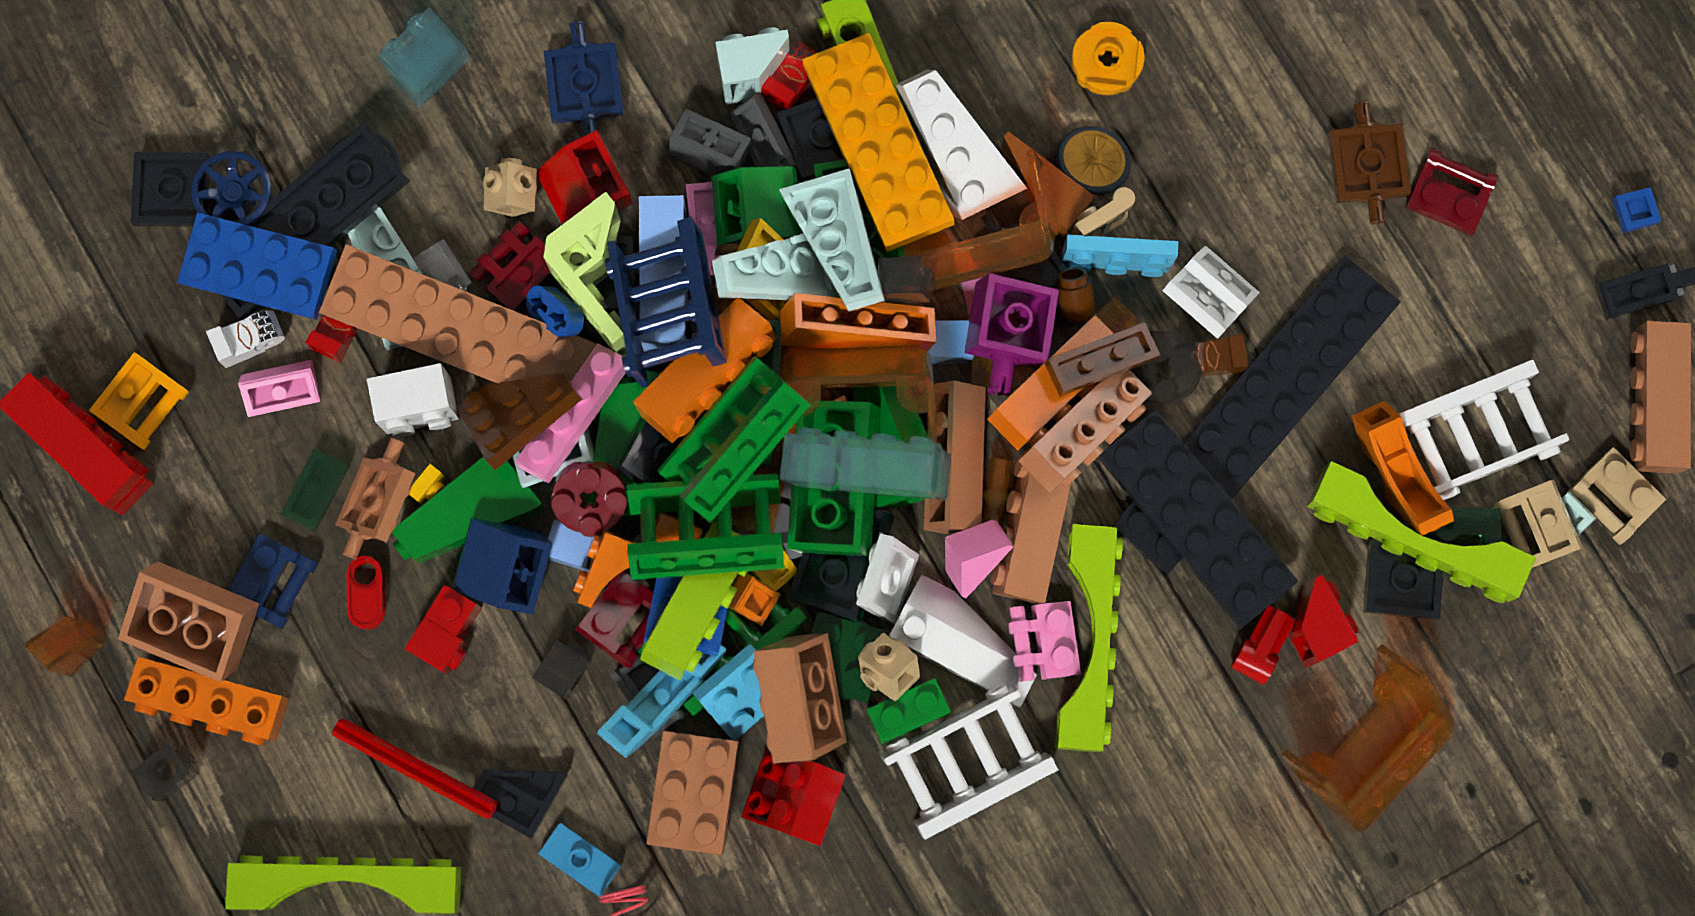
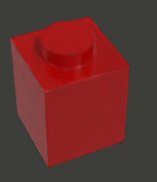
M444 585L424 617L463 640L482 608Z
M425 617L404 648L447 675L451 669L454 671L458 670L467 655V651L464 650L467 645L465 641Z

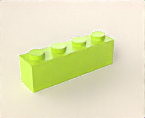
M713 521L705 538L717 537V524L715 521ZM732 531V536H741ZM748 571L683 576L647 641L640 660L678 680L682 679L686 670L693 673L703 655L701 651L697 650L703 638L711 640L720 623V620L715 618L720 606L728 609L738 588L732 586L738 574L745 577Z

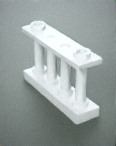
M1534 360L1399 413L1405 430L1408 429L1410 435H1415L1437 484L1434 488L1443 500L1460 494L1459 487L1536 455L1539 456L1540 461L1561 453L1559 446L1570 440L1567 433L1551 439L1528 389L1531 386L1529 379L1539 373ZM1507 388L1510 394H1515L1537 443V446L1519 453L1495 403V400L1498 399L1495 393ZM1475 402L1477 408H1482L1504 459L1484 466L1461 415L1464 413L1462 407ZM1438 416H1442L1444 421L1448 420L1470 469V473L1451 480L1428 429L1431 426L1429 420Z
M1005 684L998 686L985 694L986 700L907 740L906 736L893 740L885 746L887 751L880 754L887 766L896 761L898 762L921 808L919 812L921 817L914 820V823L924 840L1058 771L1052 756L1046 752L1040 755L1039 751H1034L1010 703L1021 697L1019 690L1015 687L1007 688ZM996 709L1021 757L1019 760L1020 765L1008 772L1006 768L1001 769L977 719ZM962 727L965 728L988 774L985 778L987 783L975 789L972 785H967L944 739V736ZM931 744L955 792L952 795L954 800L943 806L934 802L910 755Z

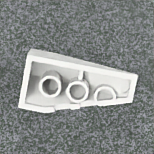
M921 575L889 637L895 641L897 639L903 641L915 655L987 692L1004 684L1007 688L1015 687L1019 690L1021 697L1010 703L1020 708L1034 680L1020 682L1019 670L1014 668L1013 656H1016V653L955 591Z

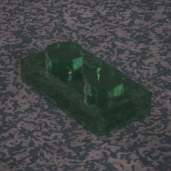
M314 449L280 515L316 532L349 466Z

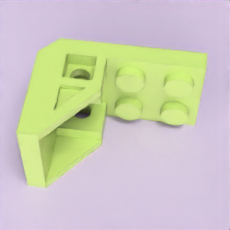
M605 192L546 237L544 259L553 277L572 301L580 307L584 316L611 350L624 355L626 349L620 317L615 311H612L610 314L605 311L608 307L603 301V296L595 287L609 276L605 265V258L609 257L607 243L611 241L616 243L621 224L616 205Z

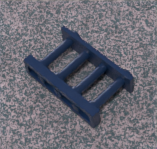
M692 217L677 221L680 236H676L675 241L628 256L623 254L615 241L607 243L609 257L605 258V265L609 277L614 280L626 354L622 355V363L627 376H633L642 388L649 386L647 367L698 352L699 355H705L713 367L727 363L703 234ZM678 255L684 258L686 267L681 269V273L633 288L631 287L630 270ZM684 287L690 290L692 300L687 301V305L637 320L635 302ZM688 320L696 322L698 332L693 334V338L643 353L640 335Z

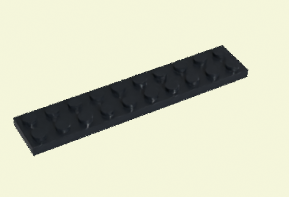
M1346 255L1184 442L1186 447L1231 500L1401 303L1398 298ZM1134 501L1111 526L1117 527V533L1166 575L1181 560L1179 555Z

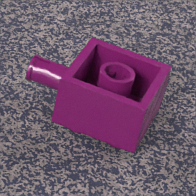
M991 273L975 283L964 353L988 358L993 362L989 387L987 389L989 394L994 395L996 391L997 396H1010L1015 365L1034 369L1048 360L1059 294L1058 289Z

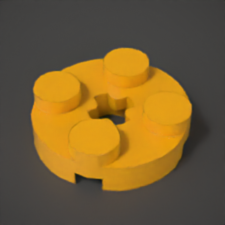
M1101 22L1091 26V29L1080 35L1074 45L1071 59L1072 68L1080 86L1101 95H1114L1126 92L1132 87L1133 83L1139 78L1144 65V49L1140 41L1138 42L1136 37L1131 34L1132 31L1115 22ZM1105 51H1111L1112 57L1117 58L1118 62L1112 63L1110 67H1107L1098 60V56H1103Z

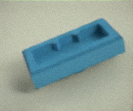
M559 823L538 853L597 896L604 893L622 867L621 864L562 823Z

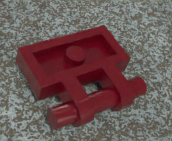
M520 221L510 231L506 229L499 236L501 240L488 254L483 252L476 260L478 264L469 272L478 283L488 273L491 274L494 279L486 286L487 291L504 307L516 312L526 303L529 290L533 286H542L552 276L544 259L545 243L535 236L527 246L524 245L521 240L529 230ZM511 250L514 251L517 256L502 269L498 263Z

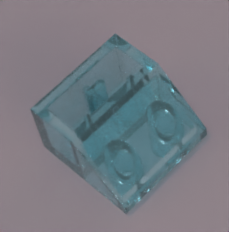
M430 8L424 13L415 14L407 23L406 30L397 39H390L382 47L381 55L377 58L389 81L419 109L470 60L466 48Z

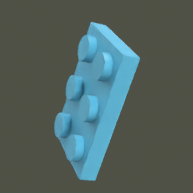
M1067 235L1061 250V260L1069 268L1081 267L1086 269L1087 272H1090L1091 268L1105 269L1107 274L1122 275L1126 274L1127 270L1141 271L1143 276L1160 277L1163 276V272L1168 273L1178 256V241Z

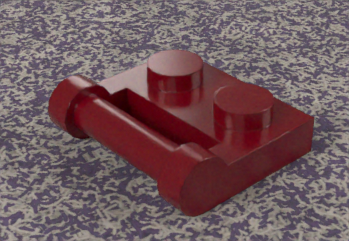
M1431 147L1405 208L1472 236L1478 227L1499 176L1489 171L1486 174L1446 158L1441 155L1442 151ZM1434 169L1480 187L1477 195L1431 177Z
M622 571L608 583L594 602L592 608L588 610L575 629L621 665L631 668L638 659L636 654L645 643L644 636L649 612L624 646L620 645L615 639L641 603L650 610L653 592L636 579L631 580V575L626 571Z

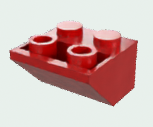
M597 130L563 146L536 171L562 225L605 192L614 201L617 211L632 205L630 194Z
M1323 574L1302 586L1293 619L1296 621L1288 635L1305 668L1317 664L1359 642L1355 635L1359 633L1354 619L1349 613H1343L1337 602L1341 598L1336 586L1331 580L1326 581Z
M766 747L741 818L821 846L846 775L809 760L773 763L771 751Z

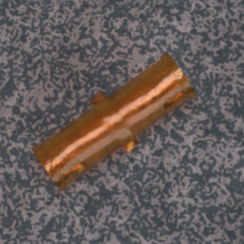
M992 458L989 461L986 490H983L982 499L985 500L982 523L995 520L1003 529L1013 462Z

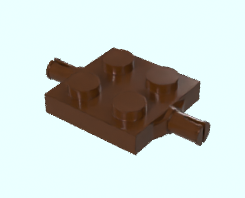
M1362 102L1354 105L1357 119L1356 125L1347 129L1330 130L1328 133L1336 202L1367 203L1370 224H1375L1376 222L1380 224L1385 222L1383 201L1390 198L1408 197L1411 194L1402 124L1382 125L1372 123L1370 103L1364 102L1362 105Z

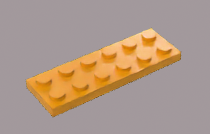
M870 33L802 59L803 67L851 171L885 251L889 252L953 226V215Z

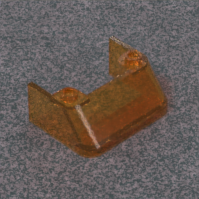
M1033 149L1026 151L1036 202L1029 204L1023 209L1019 219L1020 226L954 244L951 243V240L945 233L938 231L904 245L909 277L914 284L923 290H935L985 277L989 273L997 274L1039 263L1051 255L1055 243L1057 218L1046 165Z
M919 346L798 349L786 357L783 364V381L811 404L802 416L809 415L818 408L821 401V388L896 386L898 402L905 410L915 413L926 412L928 458H935L937 440L933 365L930 354L924 348ZM793 426L784 436L786 462H793Z
M1382 644L1377 648V651L1388 669L1376 678L1373 685V697L1378 705L1330 757L1323 751H1316L1305 756L1303 760L1287 749L1281 754L1299 780L1356 831L1368 829L1449 740L1455 726L1454 719L1425 672Z

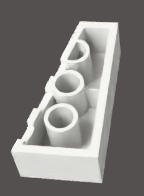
M927 69L895 85L953 217L963 220L1027 189L936 70Z

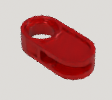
M370 556L357 557V560H352L347 568L348 618L353 625L364 630L375 629L382 623L385 617V572L380 562ZM363 564L373 565L376 571L374 580L369 584H360L356 579V571Z

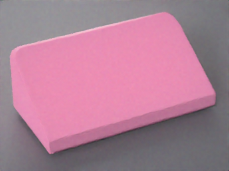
M312 360L241 375L238 385L248 417L320 402Z

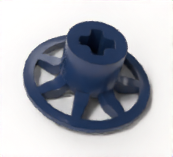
M237 151L219 153L206 160L197 170L191 186L192 201L198 213L209 215L203 209L200 199H216L218 203L211 216L220 218L226 211L233 216H238L239 220L232 222L244 225L251 224L262 215L271 196V182L264 166L251 155ZM230 159L228 176L223 177L211 168L218 161ZM237 159L251 163L256 169L246 173L243 177L239 176ZM207 172L216 182L217 186L215 189L199 191L200 180L204 173ZM259 175L262 176L264 183L263 195L256 193L251 186V183ZM256 201H259L260 204L257 209L246 217L245 215L254 208Z

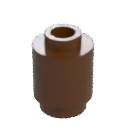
M1067 268L1058 274L1059 280L1056 282V289L1059 290L1058 303L1060 315L1064 320L1072 324H1082L1089 321L1097 311L1092 278L1084 268Z

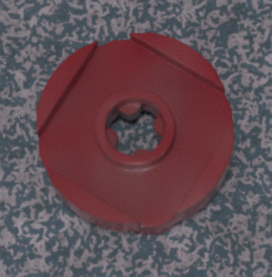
M582 461L568 465L557 475L553 484L551 506L557 519L570 530L580 532L585 537H594V535H598L603 530L613 527L624 514L627 504L625 484L622 476L612 466L600 461H594V464H582ZM584 491L590 494L595 491L597 493L596 502L592 504L583 503L581 493Z

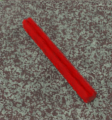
M339 719L333 728L332 735L335 738L486 819H490L498 805L496 800L350 721Z

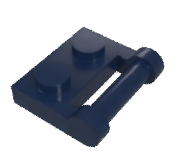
M259 533L228 591L259 603L256 616L283 629L288 621L285 617L309 573H314L318 563ZM290 561L297 566L271 611L265 608V605Z

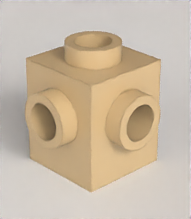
M504 158L500 160L499 164L485 167L483 210L511 217L535 211L537 169L522 165V161L515 158Z
M884 632L874 642H869L858 656L861 670L860 676L865 685L871 690L881 691L894 701L920 678L917 655L912 653L911 649L899 639L895 641Z

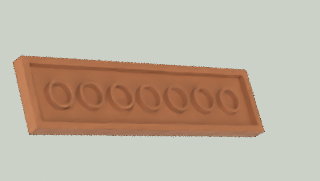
M347 244L319 311L320 314L498 384L505 381L562 372L572 381L597 345V343L577 335L573 337L555 336L546 329V323ZM599 412L592 421L596 422Z

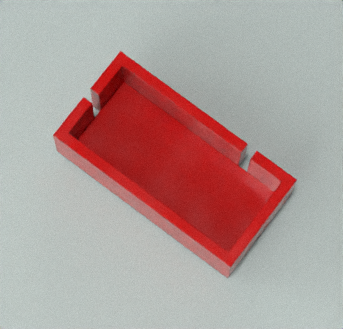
M28 372L0 400V409L102 506L123 516L154 484L145 476L150 470L136 457L130 456L124 450L120 452L123 445L108 431L105 432L98 425L94 427L98 421L83 407H79L72 400L67 402L72 396L58 383L52 382L45 375L39 379Z

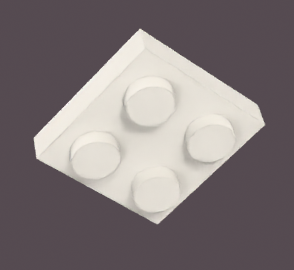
M880 533L877 543L872 546L869 553L870 564L866 576L858 585L856 605L883 621L896 624L919 554L896 538Z

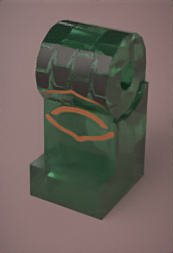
M1451 508L1454 521L1434 532L1427 533L1432 540L1445 544L1455 539H1479V546L1501 542L1500 508Z

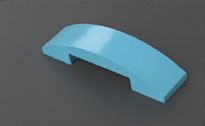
M720 645L718 656L703 654L694 672L691 673L686 670L681 680L660 670L626 707L622 705L597 731V734L627 758L681 707L719 662L726 649Z

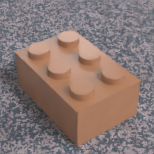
M157 561L139 572L118 640L213 680L222 682L238 670L259 603Z
M828 632L789 636L753 651L755 658L753 668L755 675L758 677L761 692L760 708L765 715L768 732L766 742L768 749L771 751L773 763L814 760L847 743Z
M663 731L646 845L724 855L739 751L738 741Z

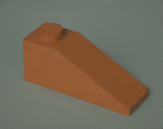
M1008 131L1003 138L1002 149L1012 169L1027 187L1023 191L1036 217L1041 220L1039 222L1040 225L1048 233L1054 236L1060 234L1066 238L1072 231L1073 226L1078 222L1076 217L1091 207L1095 196Z

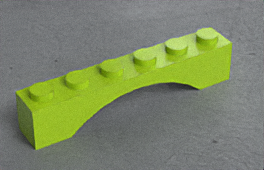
M1332 461L1323 468L1306 506L1315 510L1313 513L1315 517L1328 523H1334L1336 520L1349 526L1347 531L1354 536L1362 539H1368L1370 536L1383 542L1381 547L1386 551L1396 555H1402L1404 552L1417 558L1415 563L1420 567L1430 571H1436L1438 568L1450 574L1449 579L1454 583L1464 587H1470L1472 584L1484 590L1483 595L1498 603L1510 602L1519 598L1536 560L1535 556L1503 541L1483 546H1458L1440 543L1421 536L1404 526L1385 509L1373 493L1366 477Z
M1072 524L1069 529L1067 566L1078 580L1086 598L1091 618L1092 641L1088 663L1082 679L1070 699L1057 712L1055 749L1099 753L1103 751L1104 744H1110L1111 722H1105L1106 707H1112L1114 687L1113 685H1107L1108 670H1114L1116 661V648H1110L1111 633H1117L1118 611H1112L1113 596H1119L1121 582L1120 574H1114L1115 559L1121 560L1123 550V538L1117 537V527Z
M240 856L239 863H228L225 909L271 910L287 897L305 888L325 882L350 881L382 889L402 900L416 913H460L461 867H451L452 859H429L428 867L414 866V859L391 858V866H376V858H353V865H338V857H315V865L300 864L301 857L278 856L277 864H263V856Z

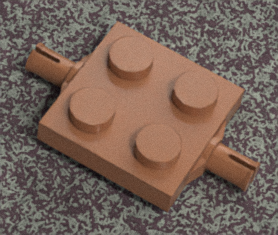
M390 438L383 458L373 460L363 457L335 524L351 534L342 555L357 560L364 540L374 538L387 543L390 533L395 529L398 514L405 498L410 493L411 483L415 476V473L397 464L400 453L405 445L404 442Z

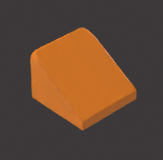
M746 574L745 577L739 575L733 585L738 590L729 608L754 623L763 626L781 594L751 575Z

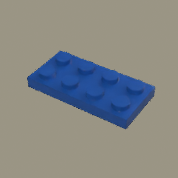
M197 212L177 283L318 320L337 249Z

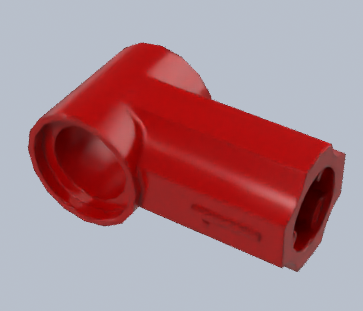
M1268 606L1263 610L1249 638H1246L1239 647L1230 667L1264 685L1279 660L1277 655L1296 620L1285 612Z

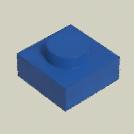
M1651 187L1618 195L1612 199L1622 233L1654 226L1661 222Z

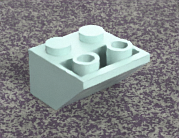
M766 28L759 31L758 35L744 37L742 34H731L722 38V41L715 42L726 105L745 102L753 95L762 94V85L769 76L774 74L789 52L788 29L779 31L778 28Z

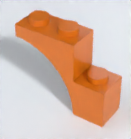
M1385 400L1352 415L1361 451L1378 467L1387 502L1421 536L1434 532L1440 527L1453 522L1452 509L1438 494L1417 459L1407 436L1402 417Z
M664 512L658 513L656 517V542L679 540L678 518ZM694 524V539H700L703 529ZM603 530L601 537L594 535L586 556L592 558L587 572L580 570L572 591L578 593L576 597L577 603L592 608L597 596L607 583L619 573L629 568L627 544L639 542L608 530Z

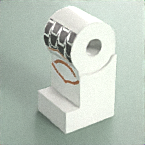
M272 310L261 311L223 328L218 326L206 331L218 361L225 368L263 353L266 349L278 345L285 339L276 315Z

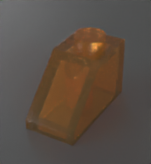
M66 616L29 639L24 646L50 672L72 677L104 644L96 637L100 633L98 629L83 617L79 621L78 619Z

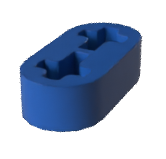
M533 286L527 293L526 308L528 313L534 319L546 323V329L553 335L573 337L581 332L584 324L582 310L553 286Z

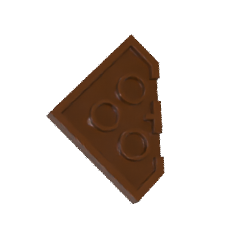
M562 372L505 381L499 384H486L476 392L466 396L457 407V410L484 459L496 470L579 403L582 397L573 383Z

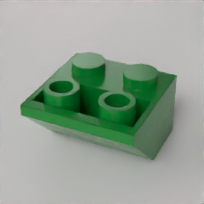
M741 167L711 176L718 247L737 252L750 221L759 218L764 220L784 240L802 234L801 228L779 189L797 184L795 167Z

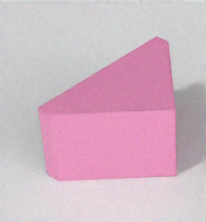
M990 520L945 537V571L960 595L967 598L1014 546L997 521Z

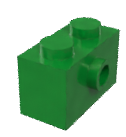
M934 678L917 687L907 689L896 701L890 698L867 709L866 713L881 746L948 716L951 711Z

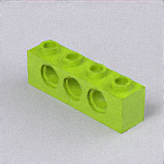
M831 0L821 4V17L817 18L818 26L824 39L830 37L833 47L847 42L841 37L846 31H855L859 36L870 33L911 123L895 87L898 81L866 0Z

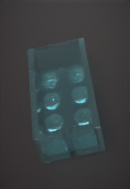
M798 428L797 434L786 433L784 437L780 479L804 488L833 490L834 485H839L840 491L947 500L952 455L943 451L941 444L933 443V440L928 438L910 437L909 443H904L902 440H896L895 436L872 434V440H867V438L859 437L858 433L835 431L834 437H831V435L821 433V430Z

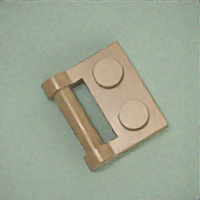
M1121 187L1115 191L1110 203L1098 210L1095 206H1092L1076 217L1078 222L1073 226L1071 235L1103 237L1121 226L1127 219L1128 210L1135 202L1134 192L1127 187Z
M1614 447L1609 449L1566 492H1571L1613 533L1612 538L1619 545L1628 540L1636 529L1666 500ZM1591 484H1594L1629 518L1625 523L1588 489Z
M1554 480L1547 481L1491 504L1495 515H1500L1512 546L1536 557L1533 567L1583 548ZM1516 506H1522L1541 551L1538 554L1532 555L1513 510Z

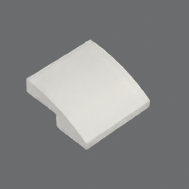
M1206 245L1162 290L1217 339L1260 293Z

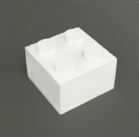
M441 363L367 379L375 423L387 434H392L394 438L413 435L415 433L414 429L429 426V430L444 429L451 426L450 421L459 420L452 380Z

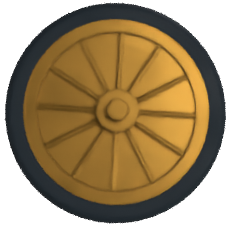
M1096 126L1077 128L1069 132L1062 139L1057 149L1056 161L1058 169L1092 195H1102L1117 190L1125 183L1130 174L1131 156L1128 148L1116 134L1107 129Z

